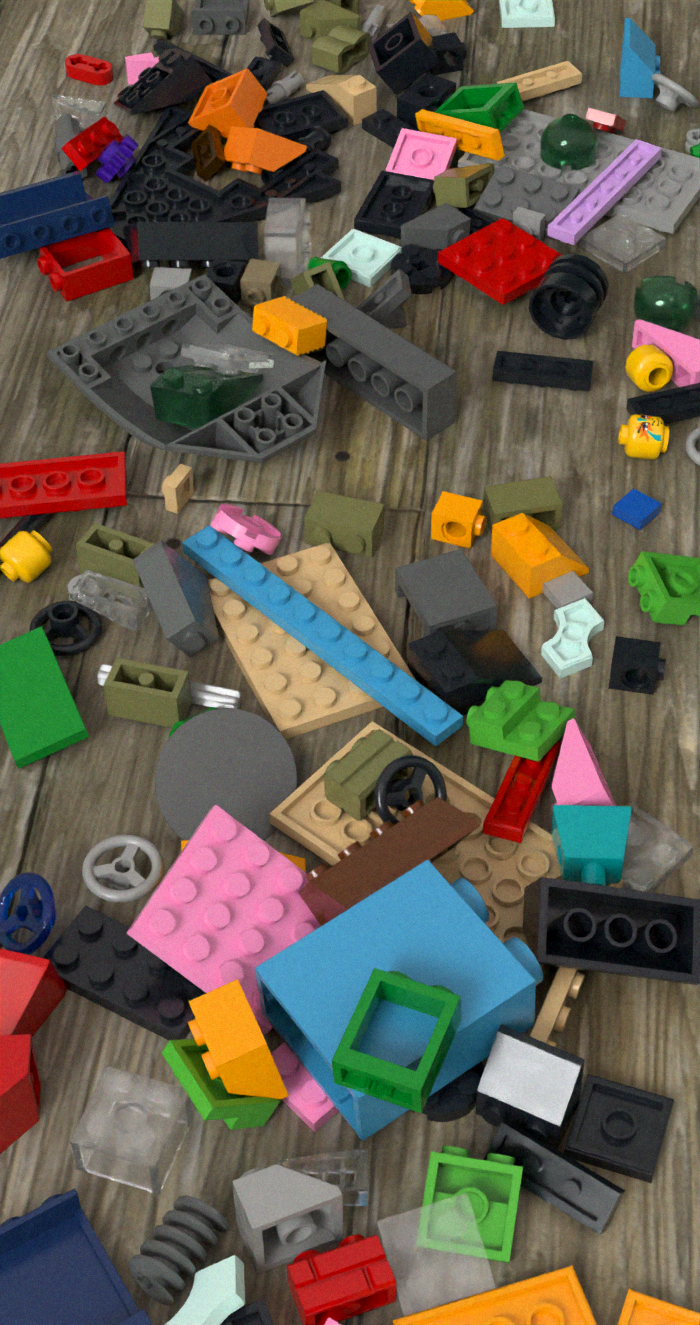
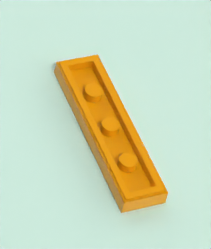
M424 109L415 113L419 131L457 138V150L496 161L505 156L499 129Z

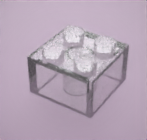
M269 198L264 231L265 261L279 262L281 264V285H292L290 281L292 278L310 269L311 211H306L305 198Z
M106 1066L70 1140L76 1169L160 1195L193 1120L191 1099L185 1089Z

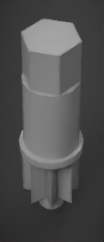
M378 4L372 8L361 31L370 33V43L379 35L380 27L387 14L385 7Z

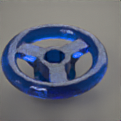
M27 872L19 874L9 881L0 895V942L6 950L27 955L39 949L48 938L56 921V908L53 891L45 878L39 874ZM21 888L20 903L16 906L14 914L8 918V910L12 898ZM34 888L39 891L41 899L38 898ZM21 927L29 929L35 935L25 943H18L12 938L11 933Z

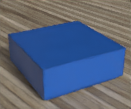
M633 488L613 506L612 515L641 530L661 512L662 503Z

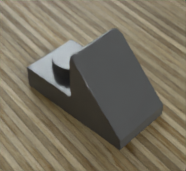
M398 269L356 308L388 329L406 327L407 322L402 305L412 295L408 275Z

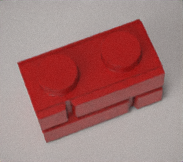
M359 1234L349 1236L338 1244V1248L320 1253L318 1250L305 1251L299 1254L293 1260V1263L287 1265L289 1289L303 1325H324L329 1317L336 1322H340L396 1302V1280L376 1234L367 1238Z

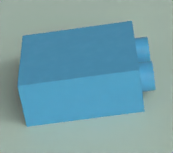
M428 859L255 967L263 1015L362 1142L410 1110L334 1083L332 1058L374 968L386 972L398 971L407 975L413 981L428 986H444L454 994L461 996V1021L429 1096L487 1058L501 1025L520 1033H524L534 1026L536 985L543 981L542 969L529 947L517 937H512L502 943L485 924L489 921V913L482 897L474 886L464 878H459L449 884ZM380 999L357 1051L416 1071L439 1018Z

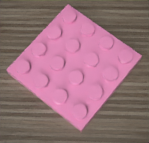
M215 804L200 823L126 934L205 993L238 979L264 1036L271 1031L273 1026L261 1010L255 967L321 927V925L298 893L308 883L305 878L307 873Z

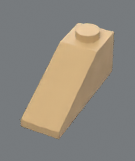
M328 75L306 84V89L311 93L325 90L348 117V122L354 126L362 123L363 118L377 111L376 86L361 75Z

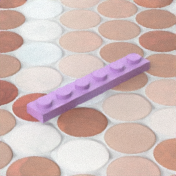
M635 139L548 225L547 236L558 239L563 243L575 245L661 158L662 148Z

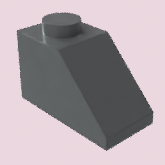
M444 203L401 225V247L413 244L419 248L445 249L470 235V218L448 203Z

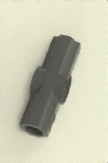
M62 114L54 122L58 163H60L62 175L78 171L83 179L88 176L87 167L79 171L61 149L68 141L81 133L80 123L71 114Z

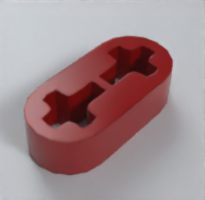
M83 54L70 55L65 59L66 75L72 79L99 86L107 85L113 81L112 64L108 61Z

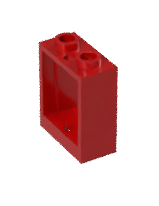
M109 227L39 247L40 257L37 258L39 271L43 276L46 275L49 278L55 292L59 291L66 302L134 279L131 254ZM97 256H101L104 259L66 273L62 269L63 267Z

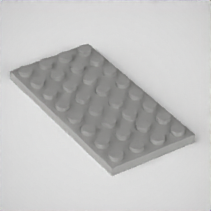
M523 109L500 133L505 154L503 158L496 161L465 152L458 160V168L494 163V172L498 165H503L577 187L581 193L634 140ZM662 148L661 158L604 215L623 219L632 224L654 228L659 232L673 234L700 197V158Z

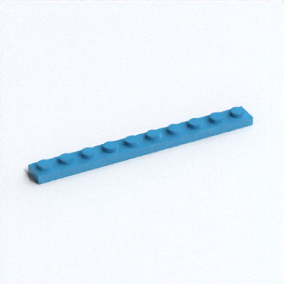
M210 525L182 542L184 554L434 746L439 745L463 726V715Z

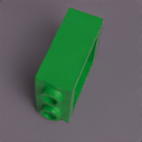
M516 82L461 86L435 113L499 129L501 133L524 109V105Z
M374 968L332 1058L334 1083L422 1114L461 1021V996L454 994L444 986H428L413 981L407 975L398 971L386 972ZM380 999L439 1018L416 1071L357 1051Z

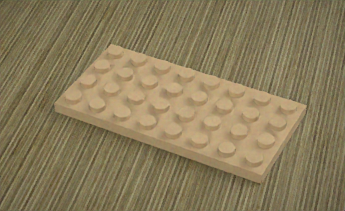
M373 721L270 813V824L332 866L341 861L338 854L354 842L358 841L361 846H364L373 840L370 833L383 824L376 807L362 820H355L345 813L343 808H338L326 799L324 773L329 764L334 760H343L351 752L352 746L359 738L365 737L367 739L376 730L381 729L393 737L395 742L399 741L411 749L413 755L423 757L432 762L444 778L447 789L446 802L473 817L480 825L456 847L431 864L449 884L459 878H464L474 886L482 897L489 913V921L485 924L502 943L512 937H517L528 946L522 929L525 887L540 877L562 880L550 833L530 822L522 843L483 834V823L495 798ZM426 774L421 787L423 792L422 801L425 805L435 799L433 783ZM408 790L406 791V794H405L406 800H408V798H409V791H408ZM389 807L390 812L397 820L402 821L405 819L401 814L403 811L393 810ZM621 879L617 884L606 883V886L623 888L624 880ZM539 964L543 975L551 967L550 965Z

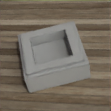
M574 571L543 583V594L557 609L584 598L589 603L592 602L593 592Z

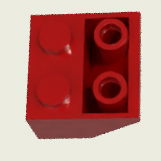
M31 1034L0 1035V1154L39 1121L42 1081Z

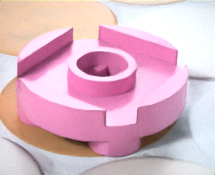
M231 504L220 505L210 524L212 528L223 534H230L235 537L234 544L245 551L253 552L256 547L268 555H273L282 538L277 528L255 514L253 518L243 515L244 509Z

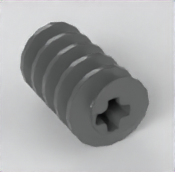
M187 1195L180 1196L174 1202V1210L168 1211L162 1218L163 1225L155 1227L151 1232V1240H146L140 1247V1254L134 1255L128 1262L131 1275L137 1284L151 1298L164 1305H172L174 1303L173 1297L167 1291L168 1287L179 1292L183 1291L186 1287L178 1273L181 1272L186 1276L192 1277L197 1272L196 1267L189 1260L190 1257L200 1262H204L208 1257L207 1252L200 1244L203 1243L210 1247H215L218 1244V1237L211 1229L213 1228L223 1233L229 1229L228 1221L220 1212L206 1202Z

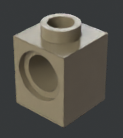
M250 259L240 280L242 306L254 307L256 304L278 297L282 288L281 264L279 262Z

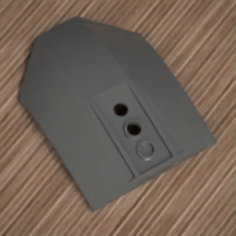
M205 274L47 351V357L106 416L144 444L164 451L263 463L316 434L326 360L319 362L305 354H300L298 357L252 331L253 319L240 309ZM160 371H169V372H171L172 374H171V375H167V374H163V373L158 374V372H160ZM186 385L194 391L187 395L185 393H177L175 389Z

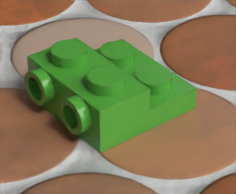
M642 551L628 573L630 586L637 587L641 595L640 607L642 611L649 612L653 622L661 624L685 625L691 615L700 617V558Z
M506 680L500 687L492 686L488 690L486 701L481 706L473 705L469 709L466 723L470 731L471 744L539 762L564 735L567 721L575 719V709L558 705L555 702L541 701L540 688L526 685L520 681Z
M195 1039L169 1040L162 1051V1055L204 1121L223 1119L230 1130L262 1127L265 1125L280 1103L279 1099L228 1093L221 1077L212 1080L201 1056L209 1051L206 1044L198 1047Z
M442 1146L441 1153L431 1151L416 1247L509 1264L523 1167L515 1166V1158L506 1155L489 1153L486 1161L468 1158L469 1150L459 1147Z

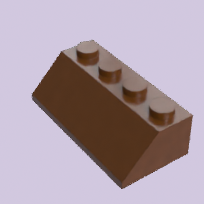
M439 797L426 805L420 799L401 813L405 819L396 825H393L390 820L386 821L370 833L373 840L364 846H361L356 841L338 854L341 861L329 868L326 862L309 872L305 876L308 883L298 893L322 926L427 859L430 863H433L456 847L480 825L473 817Z

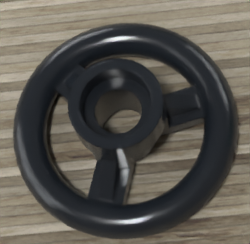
M60 601L41 609L33 617L29 628L30 632L41 627L43 622L49 618L50 625L44 630L49 641L59 637H72L79 640V642L70 645L50 643L55 656H71L89 649L99 639L102 631V621L97 611L85 603ZM78 613L85 615L90 620V631L83 629L79 625Z
M407 755L393 760L383 769L377 780L374 795L376 810L383 823L390 820L393 825H396L400 822L392 815L389 807L393 810L404 811L418 800L423 799L421 787L426 774L433 783L435 798L439 797L447 801V789L444 778L432 762L420 756ZM409 767L414 768L409 779H394L391 781L393 776L400 770ZM407 790L409 791V798H408V800H406V798H405V794H406V791H407Z

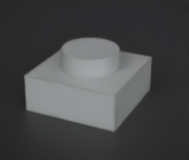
M518 206L513 212V224L542 242L544 240L546 215Z

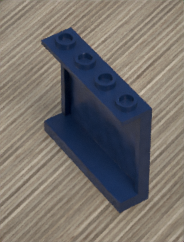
M78 171L1 192L0 259L114 226L109 197L105 195L93 199L84 190L81 174Z
M75 1188L65 1194L53 1195L35 1210L21 1217H12L0 1225V1325H153L145 1310L139 1311L81 1209L78 1193Z

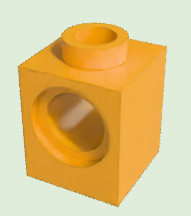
M443 491L431 515V539L471 549L476 537H481L486 527L487 517L482 515L483 501Z

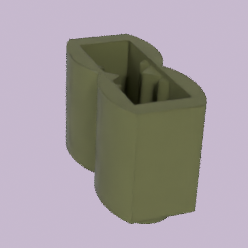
M344 24L337 25L328 35L321 36L313 43L311 48L312 64L337 73L346 72L354 62L362 61L369 54L370 33Z

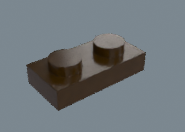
M209 124L191 143L197 176L204 181H207L213 174L219 173L225 163L219 132Z

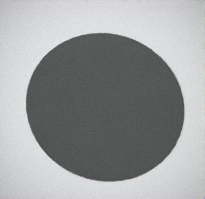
M234 708L206 711L182 724L164 745L155 772V793L160 811L171 829L184 840H190L209 810L215 804L262 840H265L277 830L275 826L270 824V813L290 796L297 786V770L294 756L284 736L275 726L261 716Z

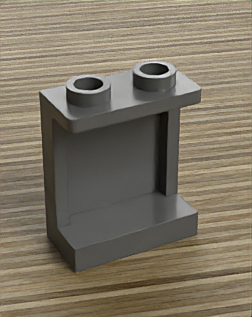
M196 0L195 8L191 12L193 35H246L249 0Z
M462 549L395 568V592L398 597H407L424 626L423 637L441 630H496L497 604Z

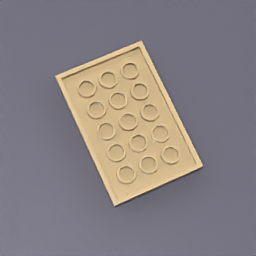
M330 542L329 544L324 543L260 563L415 679ZM216 577L208 580L216 625L269 722L279 730L285 739L383 707Z

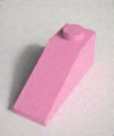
M641 319L635 321L632 347L634 349L642 345H654L660 348L672 361L674 370L671 381L678 387L700 383L699 339Z
M574 718L567 721L551 786L557 803L553 805L616 806L590 742Z

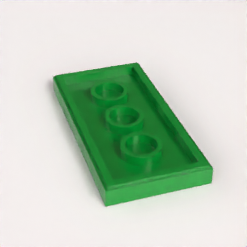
M42 626L0 644V725L18 768H22L90 737Z

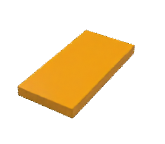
M573 1265L393 1320V1325H597Z

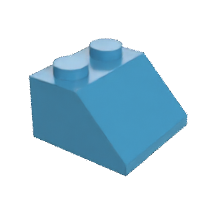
M625 18L620 63L619 97L653 98V90L657 86L652 82L651 76L654 73L660 74V56L655 55V43L631 18Z

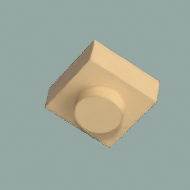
M179 464L174 472L165 478L162 485V494L165 497L167 511L178 514L194 494L192 467Z

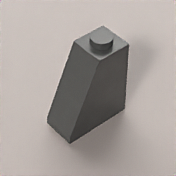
M162 540L133 559L142 584L165 637L169 642L191 657L219 639L208 579L202 572Z

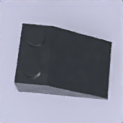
M441 630L408 643V668L416 681L461 715L468 714L469 709L473 705L481 706L486 701L488 690L492 686L500 687L506 680L520 681L530 686L542 683L541 675L504 630Z

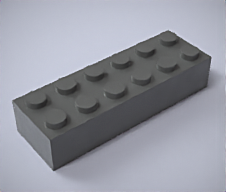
M318 284L291 299L295 304L303 305L304 308H308L309 311L312 310L313 313L316 312L322 318L326 317L325 346L323 349L319 348L318 351L315 349L313 352L304 353L319 362L326 360L324 374L426 441L455 423V370Z

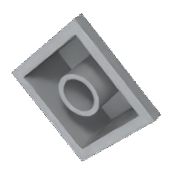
M278 1164L265 1169H251L245 1172L239 1179L232 1181L237 1228L257 1274L292 1261L305 1251L320 1250L344 1239L343 1200L338 1186Z

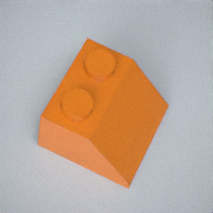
M248 68L207 85L188 123L191 127L202 131L210 124L218 130L219 136L228 139L231 126L254 128V122L263 109V103L268 93Z
M231 126L223 155L226 162L232 163L231 169L243 173L250 172L261 175L262 171L274 172L306 152L307 146L258 128Z

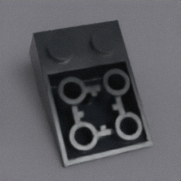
M177 48L167 49L159 56V62L152 68H146L139 74V80L134 85L127 86L119 92L118 99L114 102V105L134 115L190 101L212 81L191 54Z

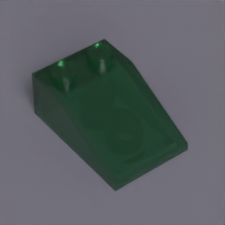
M207 362L167 368L150 385L156 419L197 429L237 408L263 381V374Z

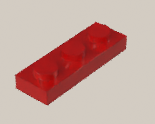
M104 116L68 141L61 149L79 171H82L97 160L113 140L119 143L123 137L119 133L117 126Z

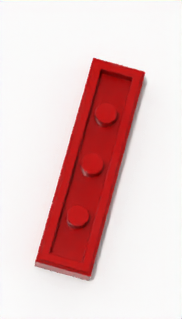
M557 741L539 762L514 755L484 820L483 834L522 843L558 760L562 742Z

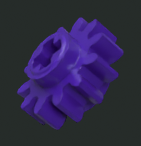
M129 135L124 137L120 143L113 140L99 156L98 161L101 162V166L95 175L106 184L108 181H111L114 175L121 178L136 160L133 152L138 147V143Z

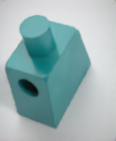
M553 805L551 836L562 880L606 886V883L617 884L621 881L629 834L631 806Z

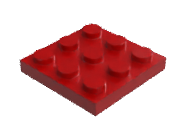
M501 218L439 251L438 263L500 304L505 305L537 287L551 262L562 254L515 226L510 221Z

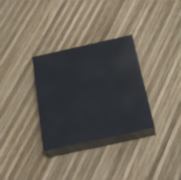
M587 1074L564 1147V1154L576 1161L651 1183L674 1099Z

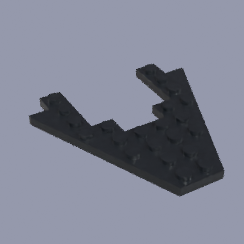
M170 105L164 110L137 154L136 160L126 172L109 200L115 224L109 228L128 250L123 227L136 222H250L256 219L266 220L272 214L340 193L342 191L341 181L329 176L339 169V160L334 156L315 149L261 188L237 178L218 191L184 175L195 168V159L193 156L182 151L190 147L191 143L203 131L189 125L188 121L193 111L187 112L179 107Z

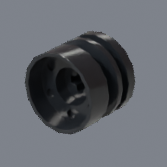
M573 253L561 255L554 259L529 299V312L532 320L543 332L555 338L567 340L582 336L591 326L598 310L608 295L609 282L605 272L596 262L586 256Z

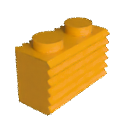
M286 296L254 306L252 325L254 333L298 357L300 354L304 355L305 352H313L315 349L318 351L319 348L323 349L325 346L326 317L322 318L321 315H317L316 312L313 313L312 310L309 311L303 305L295 304L290 298L286 299Z

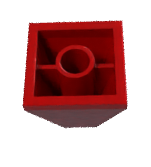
M0 949V1035L31 1034V1037H33L65 997L67 987L49 959Z

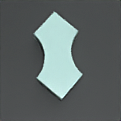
M584 598L554 610L553 619L558 626V631L552 639L542 645V657L560 679L592 666L593 657L588 643L595 634L604 630L605 621L587 599Z
M233 1255L196 1272L194 1284L186 1302L178 1313L164 1325H221L231 1313L244 1306V1263L236 1255Z

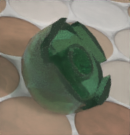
M566 114L548 123L540 140V157L547 165L561 170L562 165H572L571 170H579L590 166L596 160L598 138L594 127L587 120L575 114Z
M673 276L645 278L641 281V287H636L634 311L637 320L641 319L679 332L690 324L695 315L698 304L697 289L687 281H685V285L675 283L676 277Z

